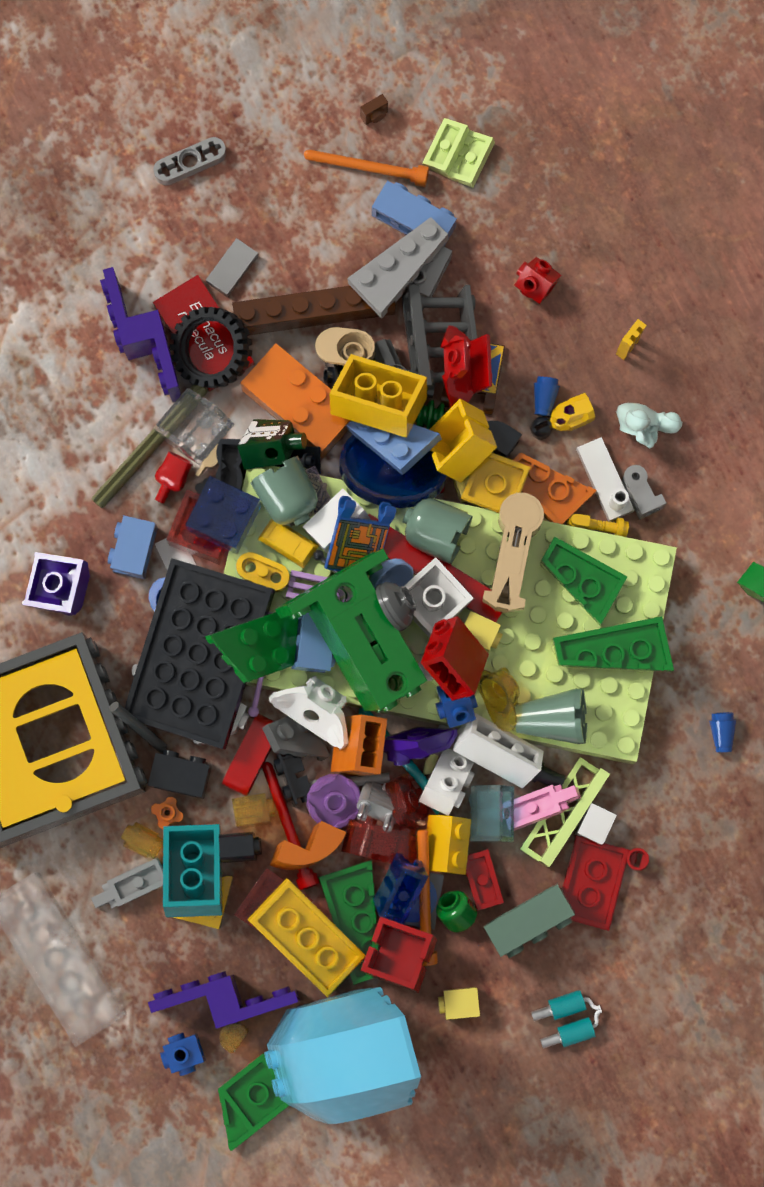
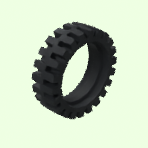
M201 307L198 310L190 311V315H184L181 318L182 323H177L174 328L177 332L171 335V339L174 340V344H170V350L174 351L171 359L177 364L174 366L175 369L181 372V376L189 380V383L201 387H224L228 383H234L238 380L236 377L242 376L245 372L243 368L248 367L250 363L247 360L248 356H252V350H249V346L252 345V339H249L247 336L250 333L247 328H244L245 323L238 319V316L234 313L215 307ZM207 321H217L223 324L230 331L234 341L233 355L230 363L224 370L215 374H206L199 371L192 364L189 355V341L193 331Z

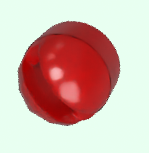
M634 848L627 855V863L632 870L642 871L649 865V856L645 850ZM638 853L643 854L640 866L635 867Z

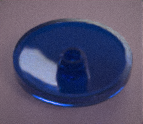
M354 435L345 442L340 453L339 471L346 486L360 498L376 505H380L381 502H389L395 508L414 507L424 499L435 498L442 491L447 480L446 475L437 471L431 455L433 452L428 451L403 475Z

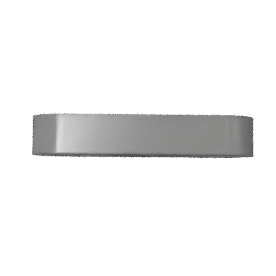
M211 137L158 160L153 168L156 180L162 185H171L221 163L226 157L225 144L221 139ZM211 146L218 149V155L214 156L213 153H209ZM202 150V153L205 156L206 161L202 162L201 155L198 151ZM188 155H193L198 161L195 166L186 167L182 163L183 159ZM175 161H178L181 172H178ZM163 167L170 170V176L166 177L164 174H161Z

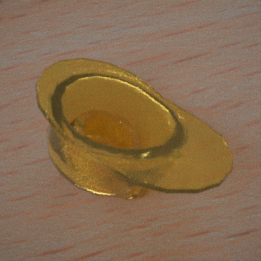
M506 667L494 672L483 670L477 687L494 724L502 731L510 732L517 723L514 706L518 702L520 687Z

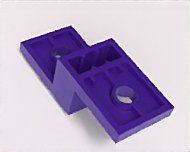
M113 267L104 269L105 279L100 280L107 303H111L107 305L113 327L118 328L113 330L120 353H125L128 360L153 354L158 371L163 370V372L158 373L164 395H170L172 402L179 401L182 395L159 311L155 310L128 317Z
M226 971L208 976L209 982L200 985L199 980L180 985L182 991L173 993L171 988L153 994L155 1000L148 1002L151 1013L206 996L217 1029L300 1001L297 989L291 991L288 986L273 991V997L264 1000L263 995L245 1001L246 1006L243 1007L234 974L227 976Z

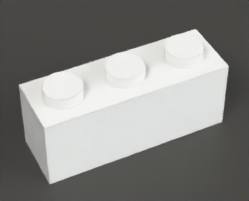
M475 713L476 720L463 724L457 730L458 735L455 738L453 751L523 789L541 771L544 751Z

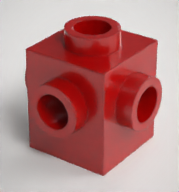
M535 257L529 263L525 261L518 269L516 275L519 278L514 286L524 296L532 298L540 304L550 295L562 275L555 271L547 261Z

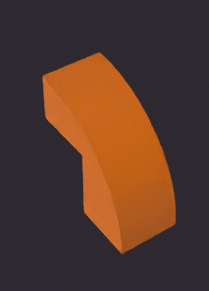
M321 821L314 826L305 849L286 840L279 843L270 866L284 870H299L310 867L336 850L344 839L346 832Z

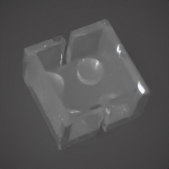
M187 388L153 429L171 447L200 465L210 455V452L219 443L220 439L227 435L234 423L217 405Z

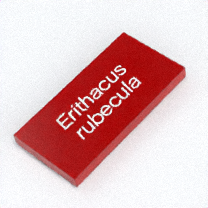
M198 275L153 302L154 307L159 311L160 316L171 333L177 332L174 329L176 324L182 323L181 318L184 315H190V311L198 310L201 307L219 308ZM207 321L199 325L193 331L189 341V355L192 364L203 373L215 374L224 370L230 363L234 348V341L230 331L217 321ZM251 356L247 358L250 361L248 367H244L243 370L255 364ZM207 388V389H208L209 392H210V391H212V390L215 389V388Z

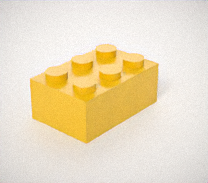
M350 354L330 392L331 415L407 438L427 399V377Z

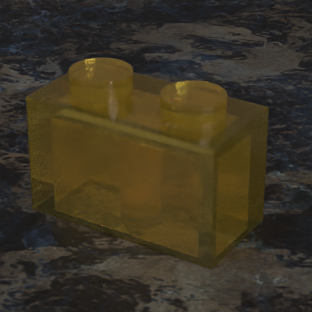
M266 793L232 799L237 828L245 829L272 824L271 817L276 816L275 804L272 798L268 799Z

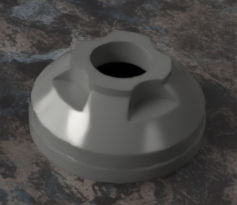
M384 582L377 585L376 596L385 616L398 631L405 630L411 625L414 611L416 610V604L411 593L406 587L398 586L392 582Z

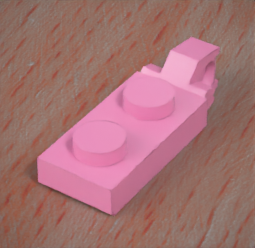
M550 785L502 804L510 830L515 831L563 813V811L569 809L568 803L581 799L578 787H575V785L563 789L562 785Z

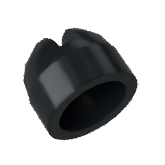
M545 417L536 418L531 424V434L539 440L548 438L552 432L550 420ZM544 423L548 425L546 427L539 429L538 431H536L535 427L542 425Z

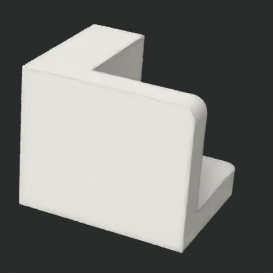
M591 803L575 834L602 845L617 815Z

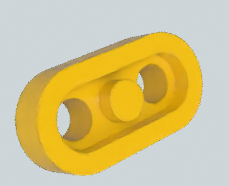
M253 552L245 553L237 560L236 569L242 579L273 588L275 592L283 591L288 586L290 581L289 572L282 564ZM250 563L256 566L253 572L246 571V566ZM272 575H280V582L273 583L271 581Z

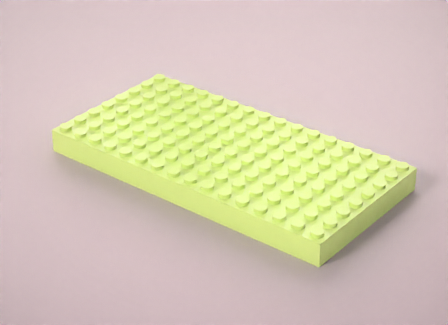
M267 466L247 469L224 574L242 579L237 572L236 563L241 555L248 552L256 553L282 564L287 568L289 576L291 575V570L323 577H330L335 574L332 570L325 569V564L321 561H316L313 556L303 569L258 540L271 517L250 482L270 468L276 472L281 467ZM313 474L314 479H310L312 483L320 487L323 485L318 497L319 502L321 501L323 491H326L328 496H325L324 492L321 503L324 502L325 498L329 497L321 508L342 489L367 514H371L377 519L380 503L389 502L391 506L396 508V515L390 527L404 536L407 524L403 523V518L408 508L414 509L420 501L430 498ZM436 499L468 512L469 515L473 516L467 535L461 533L457 545L461 546L451 565L489 589H492L503 535L498 523L499 513L489 509ZM314 510L312 511V513H309L308 515H310V516H309L310 519H311L316 513H314ZM543 520L540 530L530 541L519 596L526 599L524 610L509 613L502 612L496 622L501 625L498 632L503 635L497 649L491 647L477 691L474 694L478 705L477 708L473 709L474 713L530 744L628 764L636 763L654 671L558 666L552 639L661 616L664 619L677 547ZM294 522L287 524V526L317 544L302 527L307 522L297 527ZM554 537L627 576L601 625L586 612L541 563ZM319 546L317 550H321L324 553V557L327 558V553ZM253 563L246 566L247 572H253L256 569ZM274 574L271 577L273 583H278L281 580V576L278 574ZM296 578V581H295V582H298V583H303V584H308V585H313V586H315L316 584H318L317 582L302 580V579H298V578ZM288 586L283 591L275 592L269 612H276L275 609L291 600L286 598ZM294 588L293 593L301 594L306 590ZM464 608L458 615L464 624L470 613V610ZM412 620L409 627L399 632L418 664L423 658L430 638ZM336 661L334 667H331V671H325V673L294 670L288 667L266 675L263 679L262 689L278 692L285 689L307 686L306 682L316 676L319 680L331 686L343 696H346L347 703L345 706L363 708ZM434 678L421 684L422 690L415 695L397 699L398 705L386 712H383V710L379 712L448 726L445 718H439L435 703L440 702L436 687L440 685ZM258 679L247 682L246 685L256 687ZM575 688L584 690L587 714H585L587 740L585 744H574L516 732V727H511L510 711H515L517 704ZM459 725V726H456V727H453V728L459 729L462 725Z

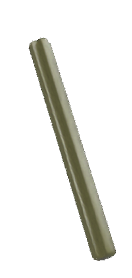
M192 385L92 496V500L96 505L101 508L107 505L207 393L205 387Z

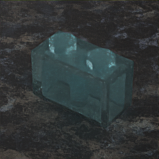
M505 785L471 786L469 797L471 806V841L484 843L514 842V787Z

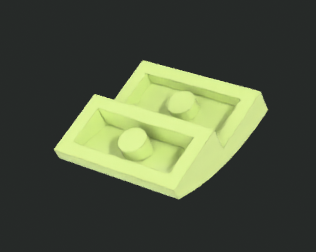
M444 118L422 164L442 176L474 188L495 141L493 137L469 130L468 125Z

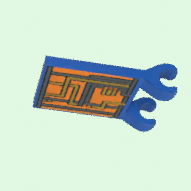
M341 496L338 502V516L324 568L340 571L365 555L384 549L390 524L396 515V508L391 506L389 502H381L378 511V521L355 518L351 516L355 511L356 502L351 500L349 496Z

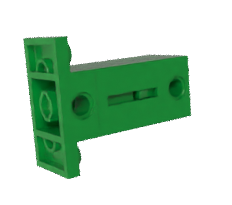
M384 549L365 555L275 609L280 619L289 616L290 620L309 613L364 711H375V713L382 710L386 712L398 705L397 699L415 695L422 690L420 685L427 681L400 632L393 627L385 616L378 602L376 590L368 578L369 575L382 569L381 563L388 559Z

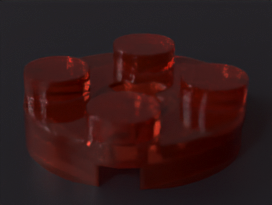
M404 773L386 783L385 789L394 807L392 814L396 823L399 825L404 823L406 827L414 830L427 824L424 818L428 817L429 808L427 805L419 802L423 793L421 787L415 789L411 783L415 779L411 775Z

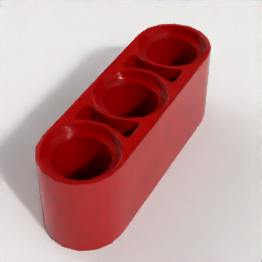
M261 714L254 718L222 781V785L246 797L248 796L262 769V765L272 749L262 728L274 722L273 720Z

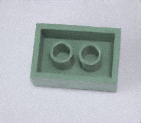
M559 883L488 922L485 924L484 929L500 957L507 954L508 958H511L523 951L524 943L531 940L535 944L548 936L547 930L556 926L560 930L572 923L571 917L575 915V911Z

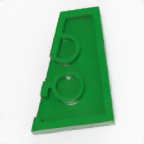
M556 537L553 538L541 560L545 568L586 612L601 625L627 576Z

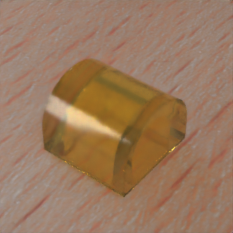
M239 1022L226 1025L221 1030L219 1036L222 1047L229 1053H234L248 1034L249 1028Z

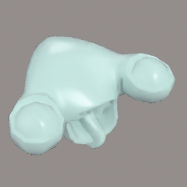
M639 403L621 404L616 411L620 430L635 435L637 442L647 446L649 449L657 442L658 431L673 434L677 433L683 425L677 413H657L648 406Z

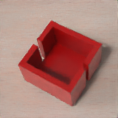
M380 917L371 941L381 946L378 951L369 946L361 971L366 975L419 993L427 968L423 966V962H430L437 938L432 934Z

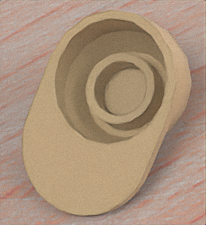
M333 327L324 330L316 339L315 348L317 355L323 361L330 364L344 366L350 354L373 360L375 357V343L372 337L358 329Z

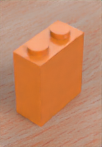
M362 714L346 716L345 722L349 743L344 749L333 748L331 772L353 776L381 775L387 718Z

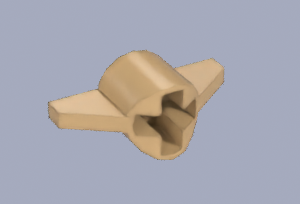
M218 443L213 449H205L201 453L200 461L202 465L196 472L198 477L207 468H217L219 466L216 456Z

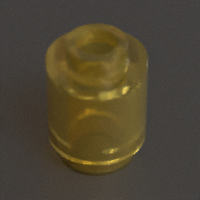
M135 822L133 826L128 824L121 836V839L125 841L123 847L146 859L148 856L155 859L163 845V838L159 837V833L138 822Z

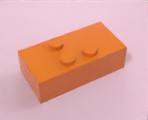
M276 343L240 383L242 391L276 420H289L292 422L295 433H305L307 436V446L320 447V457L322 459L348 431L346 425L351 420L331 415V389Z

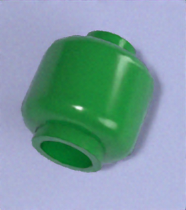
M450 891L440 897L436 906V914L448 930L458 933L467 930L474 924L477 918V909L467 894L462 891Z

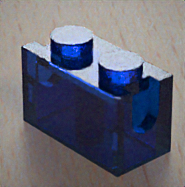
M396 853L373 899L379 916L405 924L428 879V874L422 861L415 859L412 864L404 858L403 854Z

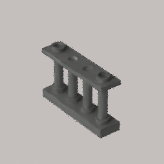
M408 285L402 294L411 372L427 377V391L434 383H444L442 375L445 374V372H433V370H430V358H444V348L430 347L426 343L427 333H445L447 327L451 325L463 332L470 341L477 338L474 317L475 296L471 295L470 285H465L457 297H424L420 295L419 285ZM424 308H459L461 322H427L426 319H423L422 311Z

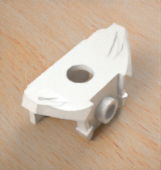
M316 676L306 682L307 686L285 689L271 694L269 701L275 708L332 746L344 749L349 743L345 717L341 710L347 703L346 696H343Z

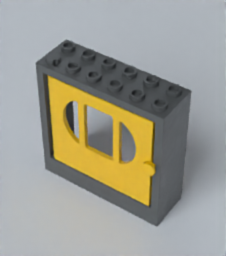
M83 632L0 663V848L146 792L144 785L148 784L143 769H140L135 764L134 760L138 758L135 746L130 740L127 741L125 734L129 733L128 727L109 709L110 705L113 702H118L115 693L106 686L110 679L105 667L98 663L96 659L100 656L96 642L91 637L87 638ZM58 685L73 692L72 697L20 717H13L16 706L21 698L36 687ZM78 704L91 739L29 763L19 738L17 727ZM94 749V755L88 768L71 781L51 783L34 775V772ZM127 780V783H125V784H123V785H120V786H118V787L112 788V789H110V790H107V791L102 792V793H100V794L94 795V796L89 797V798H87V799L81 800V801L76 802V803H74V804L72 803V802L75 801V800H78V799H80V798L86 797V796H88V795H91V794H93V793L99 792V791H101V790H104V789H106V788H109V787H111V786L117 785V784L122 783V782H124V781ZM55 808L57 809L56 811L50 812V813H48V814H45V815H43V816L37 817V818H35V819H32V820L27 821V822H25V823L19 824V825L14 826V827H12V828L6 829V830H4V831H3V829H2V827H3V828H6V827H8V826H11V825L16 824V823H18V822L24 821V820L29 819V818H31V817L37 816V815L42 814V813H44V812H47V811H49V810H52V809H55Z

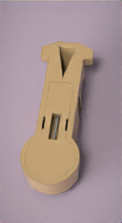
M515 493L508 496L501 504L498 523L503 535L491 591H484L482 601L495 611L503 613L524 610L526 599L519 596L530 541L540 530L544 518V509L540 501L528 493Z

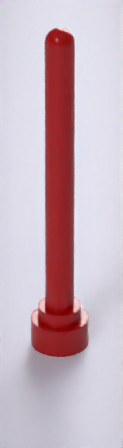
M265 762L262 765V770L287 841L301 847L273 765L270 762ZM307 867L298 870L296 883L300 891L320 884L318 875L313 872L312 868L309 869Z

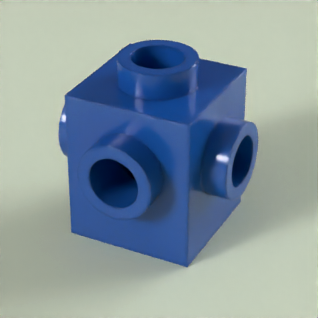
M440 686L436 687L440 701L435 703L439 718H445L449 728L476 720L473 710L478 707L475 695L452 701Z
M183 1032L167 1038L169 1044L164 1045V1052L160 1053L164 1068H170L171 1073L179 1072L180 1076L196 1071L195 1065L206 1061L197 1033L185 1037ZM179 1050H183L185 1052V1059H181L178 1056Z

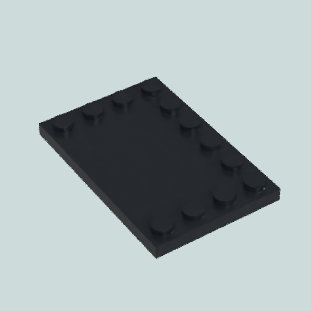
M171 558L124 708L143 724L226 750L247 682L243 683L235 674L233 667L227 665L221 658L223 654L214 644H209L205 636L268 615L275 589Z

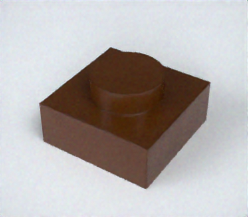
M383 94L360 107V117L365 125L381 121L386 116V113H388V101Z

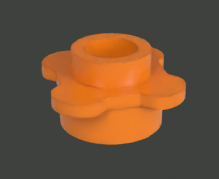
M167 797L165 802L161 804L155 803L151 807V812L156 815L158 826L163 829V826H169V824L174 822H181L183 819V813L176 806L177 800L174 797ZM166 810L170 811V814L168 816L165 815Z

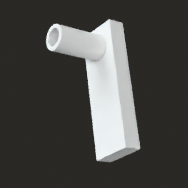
M602 437L577 447L576 451L593 488L597 490L596 495L607 520L611 522L634 512L628 492L623 486Z

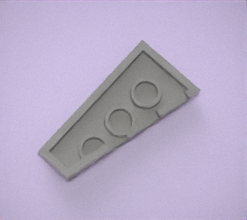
M430 217L348 277V284L382 319L388 312V307L402 296V291L410 281L413 283L418 277L421 268L425 264H429L449 240L448 234Z

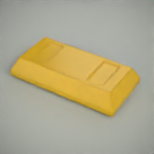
M272 518L258 538L259 541L303 569L319 547L289 526L274 522Z

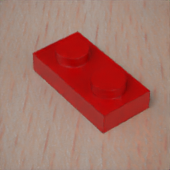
M489 850L468 855L466 876L477 911L503 904V897Z

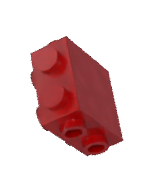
M456 616L447 620L442 619L435 623L421 664L453 701L470 697L476 693L489 654L462 620Z

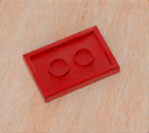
M575 836L562 886L565 896L575 911V915L571 917L574 922L606 931L610 930L627 864V855L630 850L607 843L600 845L588 838Z

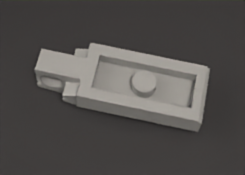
M157 857L108 880L106 884L102 885L104 892L91 898L95 908L108 903L111 908L120 907L162 887L163 867L159 858Z

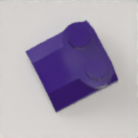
M35 552V560L22 605L59 612L68 616L76 615L83 606L90 578L88 562Z
M415 727L385 737L383 752L387 754V760L392 761L395 766L406 765L410 763V759L428 758L429 755L449 749L458 735L457 729Z

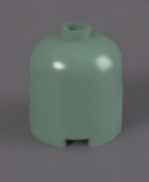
M298 456L284 461V466L276 472L270 468L250 482L270 517L280 525L294 522L297 527L310 520L308 514L316 508L318 503L316 491Z
M424 499L414 509L409 507L403 518V523L407 524L405 529L406 540L414 548L434 558L436 557L444 563L452 564L461 546L457 545L461 533L467 535L473 516L469 515L468 512L436 499Z

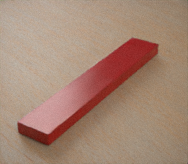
M368 514L370 520L378 521L376 517ZM389 527L384 545V551L388 559L397 558L404 560L413 568L414 576L417 575L434 557L414 548L408 543L406 536ZM440 561L474 598L465 608L497 622L502 612L495 611L482 601L484 591H491V589L453 565Z

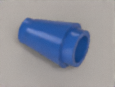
M537 376V382L534 383L535 415L551 416V411L560 386H558L559 379Z
M711 713L712 720H709L716 752H732L737 720L734 719V713Z

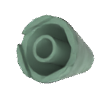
M575 688L517 704L515 711H510L511 727H516V732L574 744H585L587 740V723H585L587 708L584 690Z

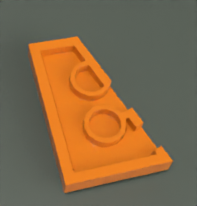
M521 452L513 459V461L531 467L521 493H528L538 499L544 509V516L550 522L564 524L597 491L590 486L587 487L575 481V479L567 475L565 476L550 469L549 466Z

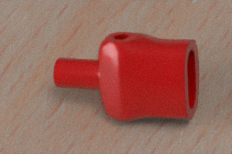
M168 451L164 462L155 473L156 481L161 484L155 500L164 504L171 490L175 492L181 491L186 484L188 474L194 463L174 452Z

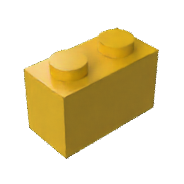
M428 815L427 830L429 835L430 872L466 875L471 819L455 816Z

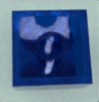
M209 476L185 526L189 532L238 554L261 508L260 499Z

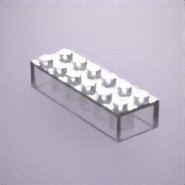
M33 872L0 894V926L75 1047L82 1045L127 1015V1012L39 872Z

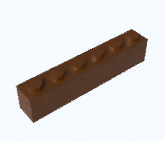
M351 286L232 302L233 313L245 323L244 328L249 330V335L380 317ZM395 301L388 307V312L385 316L395 315Z

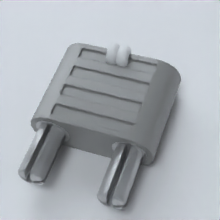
M367 781L363 784L357 803V809L359 810L357 818L360 820L362 816L361 821H365L367 815L384 822V831L388 827L387 832H391L393 825L399 820L404 797L399 792L392 790L391 785L386 783L380 785L373 781Z

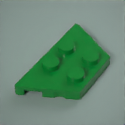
M274 612L205 637L209 644H214L223 654L221 658L227 665L233 667L235 674L243 683L250 682L294 665L298 618L290 620L288 616L280 619L278 614Z
M264 1053L218 1088L230 1151H233L289 1106L281 1101L279 1096L276 1097L274 1094L272 1080L276 1078L273 1069H269Z

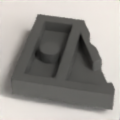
M289 716L269 723L262 728L274 753L292 754L300 758L313 756L317 757L318 761H323L330 757L322 738Z

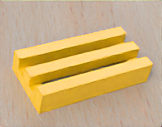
M637 319L621 340L616 352L618 357L623 360L626 359L635 344L639 342L646 324Z

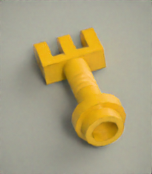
M574 514L566 522L568 526L610 532L623 537H627L629 522L624 521V518H617L615 523L590 519L588 515Z

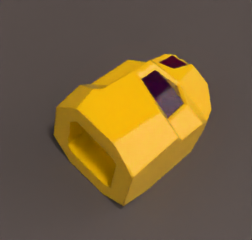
M583 393L556 406L550 417L552 428L559 431H572L594 421L595 413L588 396Z

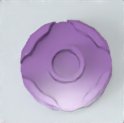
M341 774L323 776L311 786L307 794L306 806L309 815L317 824L323 821L338 829L346 827L357 818L359 811L357 803L360 797V790L350 778Z

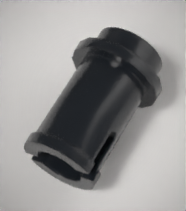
M542 762L541 771L532 779L534 783L538 781L547 786L563 785L566 776L545 767V763Z

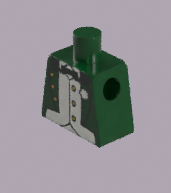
M253 419L237 446L244 470L283 464L284 461L290 459L294 450L306 449V434L295 433L292 422L289 420Z

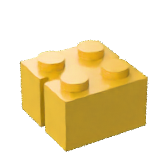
M459 399L429 429L440 433L442 438L430 450L433 452L431 455L437 471L460 483L497 448L492 432L488 429L489 424L484 412L462 399Z

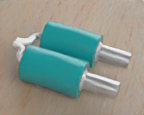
M577 990L548 1000L549 1006L532 1011L531 1014L534 1021L553 1016L555 1021L587 1010L585 1002H588L591 1008L597 1010L594 1014V1024L591 1023L589 1017L557 1027V1034L540 1039L543 1049L562 1043L563 1048L595 1038L594 1028L597 1027L599 1023L598 1016L602 1013L600 1005H594L590 998H583L581 991Z

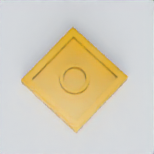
M492 453L469 475L460 500L499 513L501 504L508 496L522 492L531 467Z

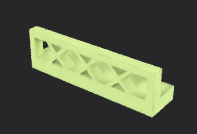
M580 757L565 779L562 788L566 789L573 779L575 787H578V789L586 788L581 795V799L577 800L574 807H570L568 810L560 813L562 826L559 830L548 832L546 819L537 822L520 850L549 868L610 774L602 768H596ZM581 766L595 774L589 784L578 786L576 773ZM571 811L565 820L564 812ZM543 825L544 833L537 834ZM556 834L550 843L549 835ZM545 836L547 849L541 857L528 847L534 838Z

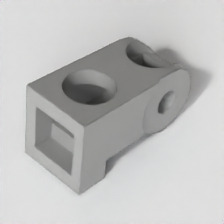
M632 465L626 469L622 477V483L640 520L664 509L666 501L662 494L654 496L647 482L648 475L646 470L640 465Z

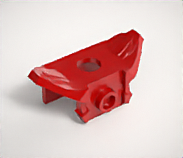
M449 325L443 337L441 348H444L445 372L442 375L451 408L459 399L468 403L473 394L492 387L490 335L486 334L470 341L457 327Z

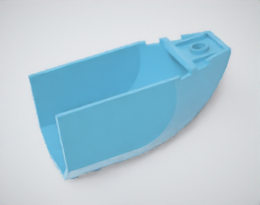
M381 987L357 989L286 1009L267 1043L268 1051L264 1052L267 1066L269 1069L272 1068L276 1079L272 1080L275 1096H279L281 1101L310 1118L326 1124L354 1121L412 1105V1097H415L416 1094L414 1089L418 1088L421 1074L405 1015L395 1004H391L388 995L383 996L384 993Z

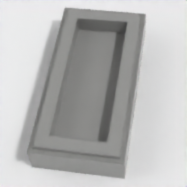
M236 238L207 277L206 283L228 297L258 257V252Z

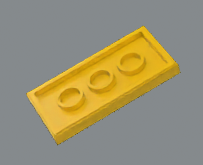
M287 878L247 919L327 998L366 957Z

